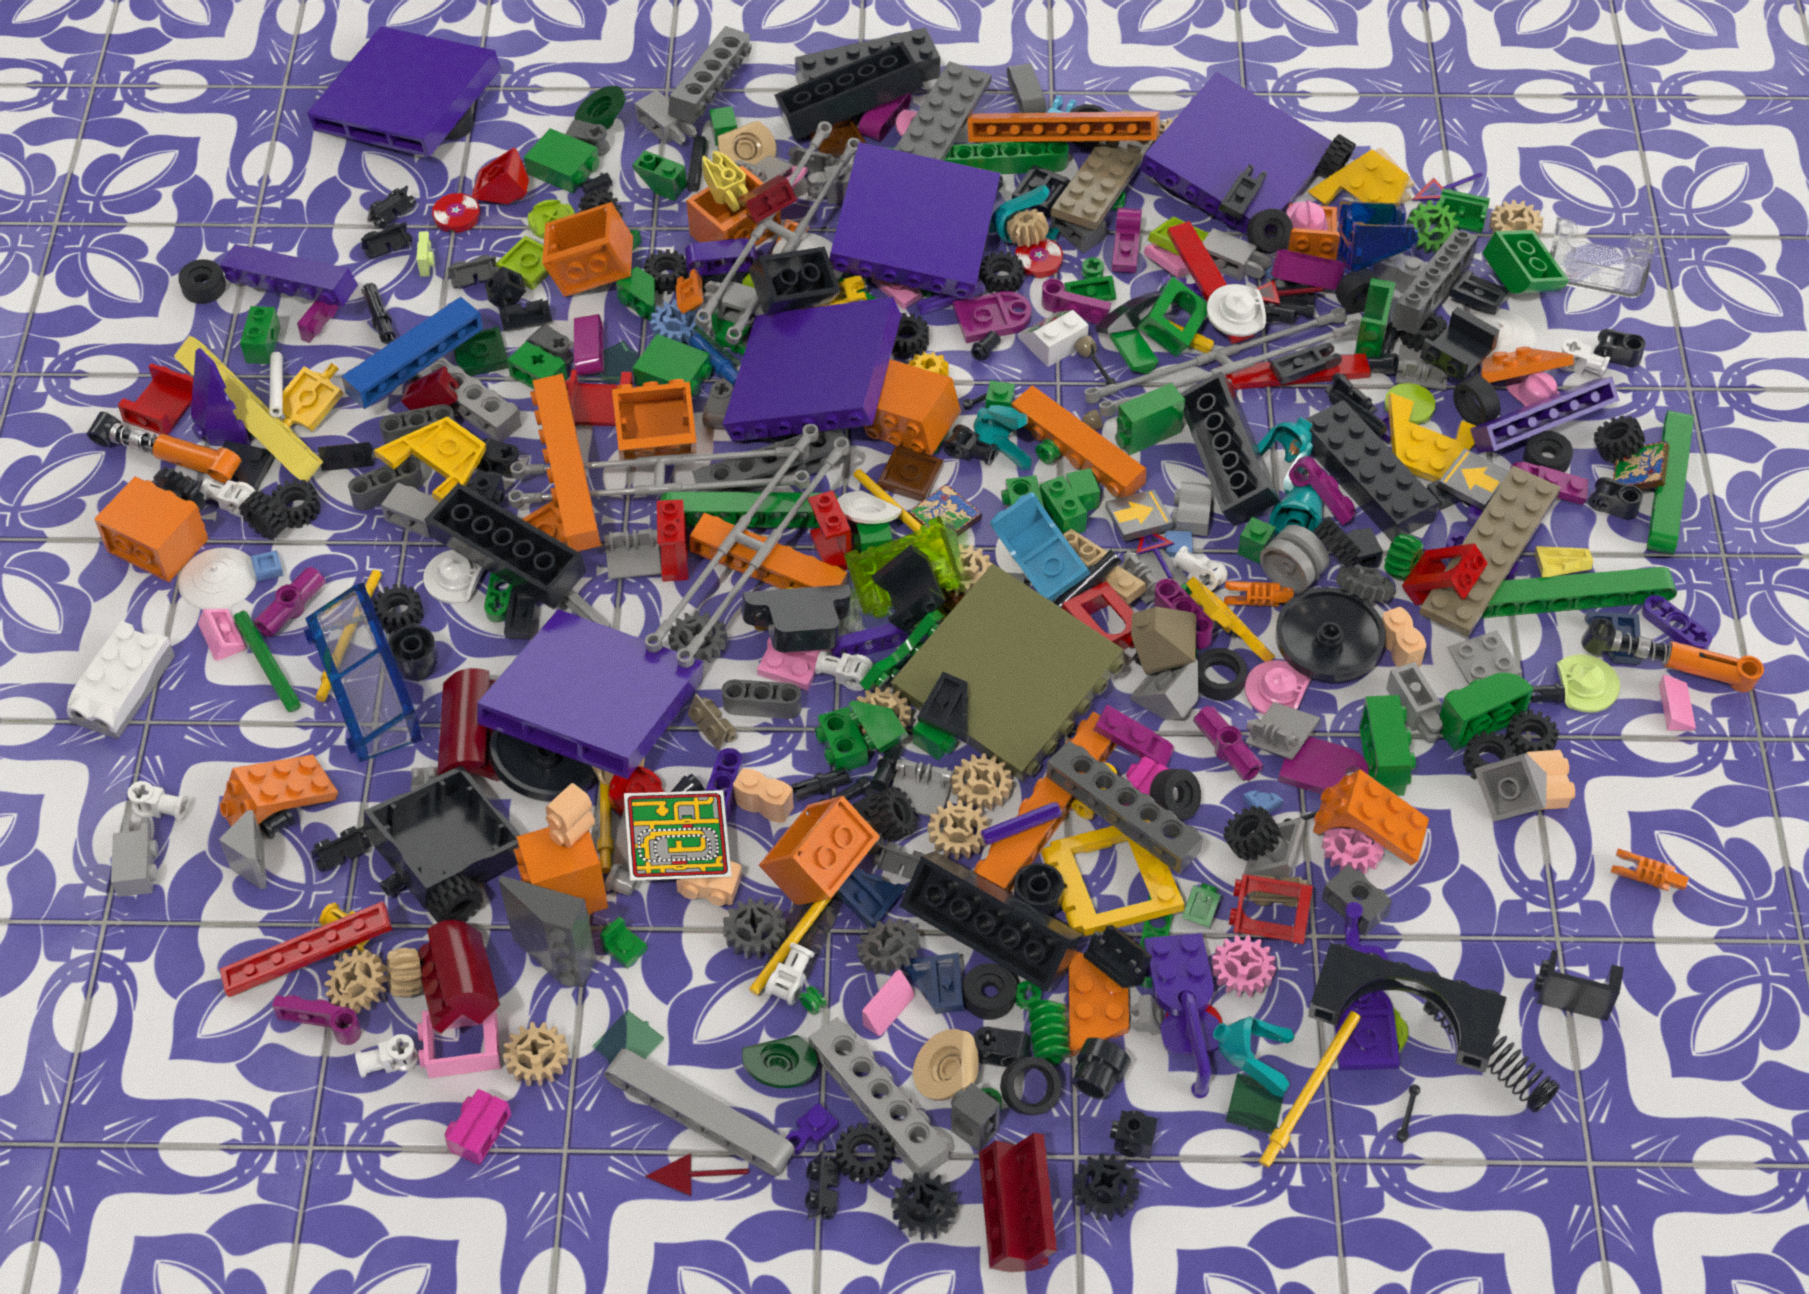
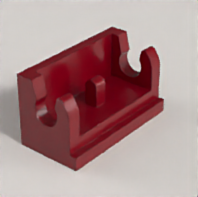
M780 175L737 198L740 205L744 206L747 210L746 216L754 221L755 224L798 201L789 180Z
M444 366L408 384L401 402L409 410L440 404L450 405L458 399L457 394L451 389L450 385L454 390L458 389L459 385Z

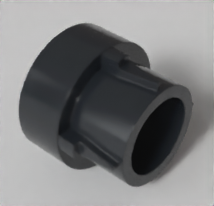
M409 625L398 629L390 637L388 650L392 663L400 670L404 678L419 682L428 678L433 673L435 664H438V652L434 636L430 630L419 625Z
M1032 863L1023 867L1015 878L1014 896L1051 917L1056 916V912L1059 910L1063 900L1064 880L1060 872L1053 866L1045 863Z
M1094 1037L1087 1038L1077 1055L1078 1063L1075 1067L1076 1073L1072 1079V1084L1089 1097L1106 1100L1115 1083L1123 1081L1131 1065V1058L1124 1050L1109 1041Z

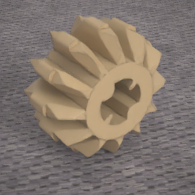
M1026 209L1023 212L1017 211V215H1011L1010 221L1007 222L1009 237L1012 243L1018 244L1019 247L1027 245L1029 248L1032 244L1038 245L1039 241L1046 239L1049 230L1044 213L1038 212L1037 209L1032 211Z
M397 948V950L389 951L387 955L388 982L390 993L393 997H411L412 995L419 994L421 991V966L418 952L415 948Z

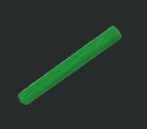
M244 610L235 613L233 618L286 710L288 712L298 710L301 706L298 697L250 616Z

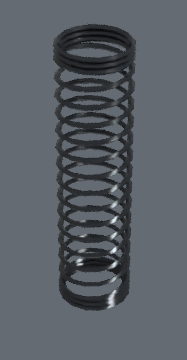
M1426 1001L1423 1011L1428 1016L1434 1015L1433 1020L1435 1022L1441 1021V1028H1448V1034L1454 1035V1032H1450V1024L1443 1026L1446 1017L1443 1016L1440 1019H1436L1437 1013L1440 1010L1429 1001ZM1500 1029L1497 1030L1496 1037L1499 1035ZM1503 1036L1494 1044L1491 1055L1506 1042L1507 1036ZM1512 1042L1501 1051L1493 1063L1487 1065V1068L1491 1067V1075L1498 1074V1081H1505L1506 1088L1513 1087L1512 1094H1520L1519 1100L1527 1101V1108L1532 1113H1536L1552 1100L1558 1092L1560 1085L1555 1080H1550L1551 1076H1547L1538 1084L1530 1096L1522 1099L1525 1090L1539 1079L1543 1069L1537 1071L1523 1089L1515 1092L1517 1084L1535 1068L1536 1062H1533L1522 1072L1516 1082L1508 1086L1507 1083L1510 1077L1518 1072L1529 1059V1056L1523 1057L1508 1076L1500 1079L1503 1070L1509 1067L1522 1052L1521 1049L1516 1050L1500 1070L1493 1072L1495 1065L1514 1047V1042Z

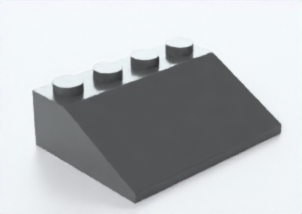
M500 876L498 881L513 940L561 984L569 987L575 985L583 988L596 960L585 899Z

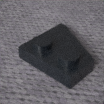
M225 440L222 448L231 450L241 458V463L232 478L237 482H245L255 490H258L275 456L268 449Z
M943 671L917 716L918 722L966 742L968 682Z

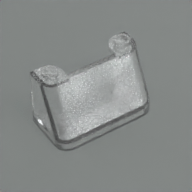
M1556 218L1549 253L1569 279L1567 286L1628 298H1635L1643 293L1654 256L1653 235L1634 234L1628 239L1625 249L1577 240V224L1569 219Z

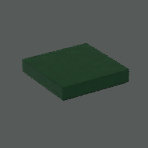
M499 327L481 330L453 349L457 366L462 368L470 377L508 368V357Z

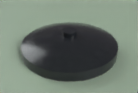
M1323 587L1301 592L1283 606L1277 619L1275 638L1281 655L1294 669L1314 679L1336 682L1357 678L1372 669L1378 662L1384 648L1385 627L1379 613L1365 599L1359 598L1356 594L1351 595L1347 590Z
M493 730L488 748L491 766L498 778L520 795L534 800L553 801L571 783L585 791L597 776L593 768L588 764L499 731Z

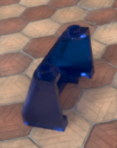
M1340 201L1337 232L1340 233L1338 254L1348 271H1361L1410 250L1413 244H1417L1418 230L1415 229V226L1413 224L1401 226L1405 223V211H1401L1399 203Z

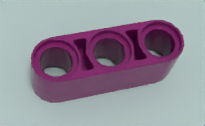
M905 94L895 98L892 102L883 103L867 111L860 120L859 132L864 136L881 142L895 126L897 116L903 110L908 109L911 102V94Z
M1279 249L1275 256L1271 275L1282 280L1336 290L1338 283L1343 278L1346 265L1332 259Z
M599 314L574 318V365L578 376L603 373L604 371L603 325Z
M1169 578L1159 580L1155 586L1154 607L1194 613L1196 615L1195 649L1207 648L1212 638L1213 621L1176 581Z

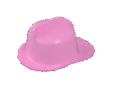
M1307 200L1306 202L1294 203L1288 207L1286 214L1291 219L1293 228L1327 231L1325 213L1318 204Z
M1545 372L1509 378L1506 381L1509 393L1525 407L1559 393L1555 379Z

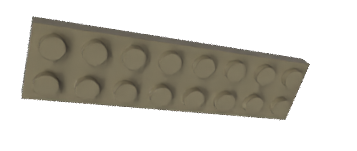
M1123 109L1121 112H1135V111ZM1159 120L1160 129H1161V123H1162V122H1163V123H1166V122ZM1156 140L1100 141L1051 208V216L1096 230L1141 166L1144 154Z
M1512 466L1462 543V545L1475 543L1487 560V566L1464 600L1460 599L1453 587L1432 589L1422 604L1419 614L1469 637L1559 495L1561 487ZM1461 557L1452 558L1445 571L1454 568L1460 562Z

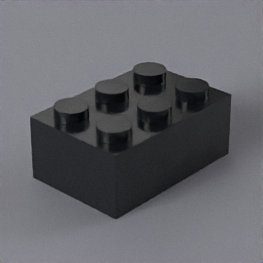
M825 246L759 256L748 269L764 315L830 304L840 292Z

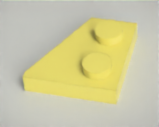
M1535 547L1534 556L1542 577L1592 569L1593 558L1589 549Z

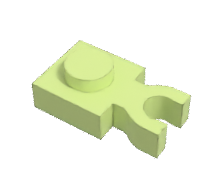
M429 231L419 232L417 264L420 277L430 276V268L435 265L434 252L431 251V241H429Z

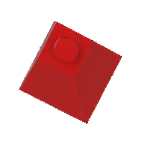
M515 147L479 170L472 192L474 199L510 204L514 200H521L527 194L529 177Z

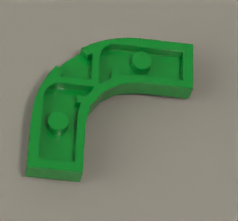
M938 610L927 614L906 641L890 656L875 663L859 684L868 691L876 686L880 688L886 681L890 683L900 672L898 669L920 649L927 638L938 628L945 616Z

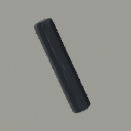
M697 135L693 141L686 183L688 191L696 192L700 188L702 156H705L707 145L705 136L700 137Z
M1334 389L1332 393H1329L1328 398L1333 405L1344 400L1377 436H1382L1387 432L1388 428L1385 422L1339 389Z

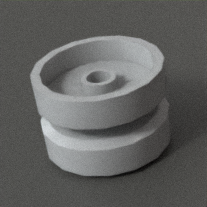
M1287 525L1275 537V540L1271 541L1260 553V563L1267 577L1272 582L1280 583V587H1292L1294 594L1306 590L1314 579L1328 567L1330 560L1328 551L1322 541L1314 533L1298 525Z

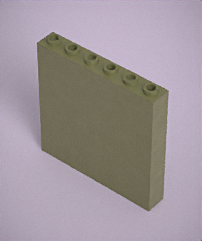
M992 563L891 683L894 693L899 691L901 699L907 698L908 703L920 711L943 671L968 682L967 741L965 743L981 754L985 753L988 759L996 756L997 764L1005 762V770H1010L1011 775L1024 783L1029 776L1033 777L1038 772L1041 766L1040 762L1044 757L1053 754L1059 739L1071 732L1075 725L1074 721L1080 714L1083 716L1089 710L1092 699L1097 694L1101 695L1105 691L1113 674L1117 675L1122 670L1125 664L1124 651L1121 647Z

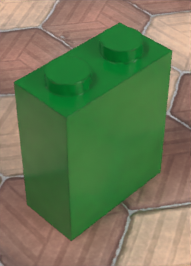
M550 128L524 156V163L527 175L574 194L581 186V183L586 182V179L598 169L600 159L597 147Z
M656 334L632 369L634 384L640 387L646 382H658V385L669 384V381L674 379H683L684 382H690L692 398L698 394L703 381L710 377L713 367L710 361V353Z
M1172 383L1119 405L1115 440L1117 445L1123 448L1129 456L1181 433L1185 398Z

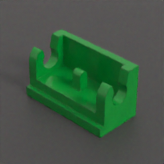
M1443 188L1439 201H1441L1442 208L1447 205L1450 206L1449 214L1452 212L1456 213L1453 221H1459V225L1456 228L1482 234L1490 198Z

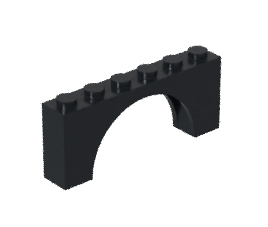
M1330 942L1310 1003L1308 1017L1337 1026L1346 1009L1365 995L1384 990L1409 992L1432 1003L1449 1021L1457 1044L1455 1063L1485 1073L1506 1002V996L1500 995L1492 989L1483 990L1470 986L1469 983L1462 980L1454 981L1441 977L1433 971H1421L1412 968L1404 962L1395 963L1383 959L1375 953L1366 954L1353 950L1348 945H1337Z

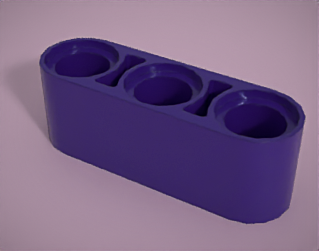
M742 238L689 244L685 248L687 272L690 274V271L695 268L700 276L729 273L750 239ZM755 244L737 272L749 271L748 269L756 261Z
M725 748L718 753L706 791H720V788H727L723 790L726 824L729 821L735 802L733 783L743 769L741 753L734 748Z

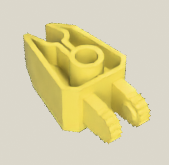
M713 151V163L706 156H702L704 179L715 202L719 204L727 203L732 211L739 210L740 205L736 198L748 193L745 187L746 174L725 154Z

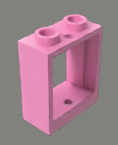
M496 1010L480 1024H483L485 1053L440 1059L435 1058L434 1031L436 1030L432 1028L429 1011H422V1023L417 1024L419 1041H423L424 1049L419 1050V1063L421 1068H426L428 1077L436 1078L501 1069ZM461 1014L447 1029L479 1024Z

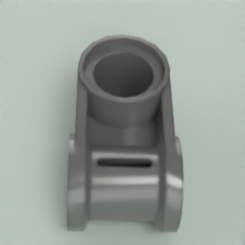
M574 120L565 133L568 136L596 146L598 156H603L610 150L609 142L606 140L607 131L603 125Z
M543 324L526 340L534 346L541 347L545 352L560 357L565 362L566 367L573 362L574 357L569 350V338L555 331L547 324Z
M719 380L711 386L707 404L703 410L702 421L704 427L725 429L722 423L733 391V386L729 381Z

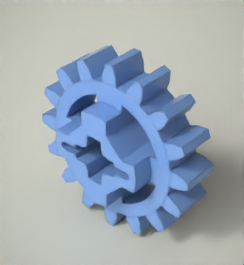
M673 299L670 305L667 302H663L664 307H656V313L651 314L650 324L654 337L656 334L681 343L686 341L689 344L693 335L704 332V327H699L695 323L696 314L701 308L682 314L677 307L676 299Z

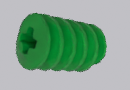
M1044 999L1030 1002L1027 1010L1029 1012V1022L1031 1023L1030 1032L1032 1034L1031 1043L1033 1044L1032 1051L1034 1057L1043 1058L1053 1066H1056L1063 1059L1071 1055V1050L1066 1047L1069 1045V1038L1065 1036L1068 1033V1028L1064 1025L1067 1019L1066 1016L1062 1015L1065 1012V1006Z

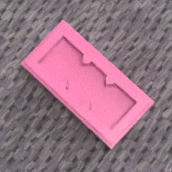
M1154 243L1145 246L1143 254L1159 264L1164 270L1169 271L1176 277L1190 273L1180 256Z
M872 278V283L888 297H893L896 304L903 310L922 298V292L918 288Z

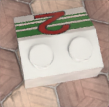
M1074 310L1056 312L1018 333V338L1049 367L1076 352L1075 344L1079 339L1088 336L1089 325Z

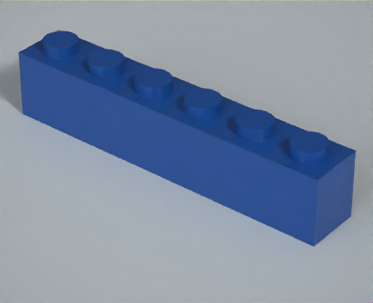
M460 296L342 375L345 393L363 409H366L483 330L480 312Z

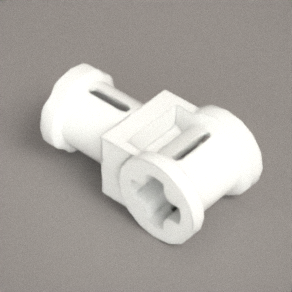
M1569 338L1563 341L1561 346L1562 353L1573 354L1574 365L1560 367L1561 370L1579 374L1587 370L1603 378L1610 357L1606 356L1604 358L1591 353L1592 347L1584 345L1577 339Z
M206 478L200 489V492L204 493L203 498L205 500L218 501L221 509L227 510L239 517L242 516L240 515L241 510H239L240 504L256 491L245 482L236 483L228 480L223 485L215 482L213 478Z
M1183 546L1178 551L1172 561L1173 567H1179L1189 573L1188 579L1194 576L1211 591L1217 585H1221L1227 580V569L1222 563L1213 562L1205 556L1200 559L1189 552L1186 546Z
M821 651L816 661L815 674L825 673L835 676L836 683L842 684L854 691H861L864 688L859 683L872 668L873 662L863 655L843 653L842 657L838 658L827 655L826 651Z
M146 781L135 782L128 789L127 794L129 800L133 803L132 809L136 816L161 818L162 814L173 815L175 819L181 820L187 812V795H180L178 797L165 794L163 788L152 786Z
M791 943L789 946L791 951L785 963H779L776 970L771 974L766 984L765 995L777 996L786 1000L787 1005L794 1006L798 1001V995L802 992L803 983L806 979L803 971L809 958H813L815 953L803 946Z
M398 1034L388 1041L378 1043L379 1049L364 1053L360 1050L355 1052L361 1078L366 1077L367 1073L385 1069L386 1073L398 1070L403 1072L410 1071L419 1062V1054L414 1048L413 1040L405 1034Z

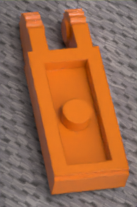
M695 268L690 271L689 278L684 279L683 276L677 278V307L682 314L687 311L696 310L704 302L702 278Z

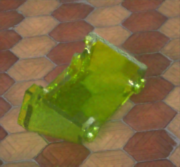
M937 516L928 520L930 526H920L921 530L879 547L871 546L867 548V551L861 552L860 555L857 550L844 554L864 615H873L874 619L888 615V610L894 608L888 592L874 584L872 575L911 544L928 555L941 589L946 587V590H951L962 585L961 581L965 579L953 520Z

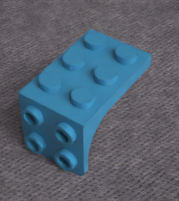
M1033 492L1019 497L1015 504L1006 510L998 512L990 521L991 527L1037 592L1048 600L1053 601L1091 574Z

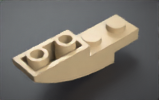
M1072 529L1063 534L1087 568L1091 564L1094 566L1107 554V551ZM1120 566L1115 567L1105 577V581L1110 584L1127 605L1147 591L1145 582Z

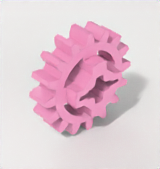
M1334 827L1326 830L1322 841V848L1325 849L1324 858H1331V867L1338 864L1341 871L1347 865H1350L1354 870L1360 869L1363 874L1367 873L1368 866L1375 869L1377 862L1382 861L1385 848L1365 833L1349 827Z
M1235 935L1234 942L1231 943L1228 939H1224L1223 947H1216L1215 955H1213L1211 965H1213L1212 976H1218L1216 982L1218 986L1226 984V993L1234 989L1236 990L1237 997L1241 996L1242 991H1246L1247 995L1252 997L1253 990L1256 989L1261 994L1264 991L1265 985H1271L1276 970L1274 966L1275 956H1269L1271 949L1269 946L1260 947L1262 940L1258 939L1253 943L1251 942L1250 935H1247L1245 941H1241L1240 937Z

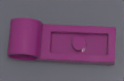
M1118 208L1112 271L1136 273L1142 210Z
M1047 279L1042 284L1041 305L1047 311L1056 313L1074 310L1084 321L1099 324L1111 313V302L1064 291L1063 282L1059 279Z
M315 301L297 322L301 340L310 343L316 335L320 334L328 320L334 317L339 306Z
M1308 456L1301 457L1291 467L1289 479L1294 485L1302 487L1310 483L1342 525L1352 519L1356 513L1353 502L1349 497H1344L1338 489L1337 481L1332 476H1328L1313 458ZM1298 467L1305 468L1308 471L1309 475H1302L1299 472Z
M1516 462L1510 467V470L1512 466L1518 467L1560 486V493L1557 496L1559 499L1584 505L1587 500L1588 479L1527 462Z
M1109 705L1105 706L1093 728V731L1140 758L1146 756L1165 767L1174 752V746L1168 740Z
M287 995L286 997L275 996L272 1006L278 1020L332 1028L337 1042L342 1045H352L361 1037L362 1030L356 1013L350 1008L334 1006L322 999L310 1001L295 995ZM346 1024H351L348 1028L340 1029Z

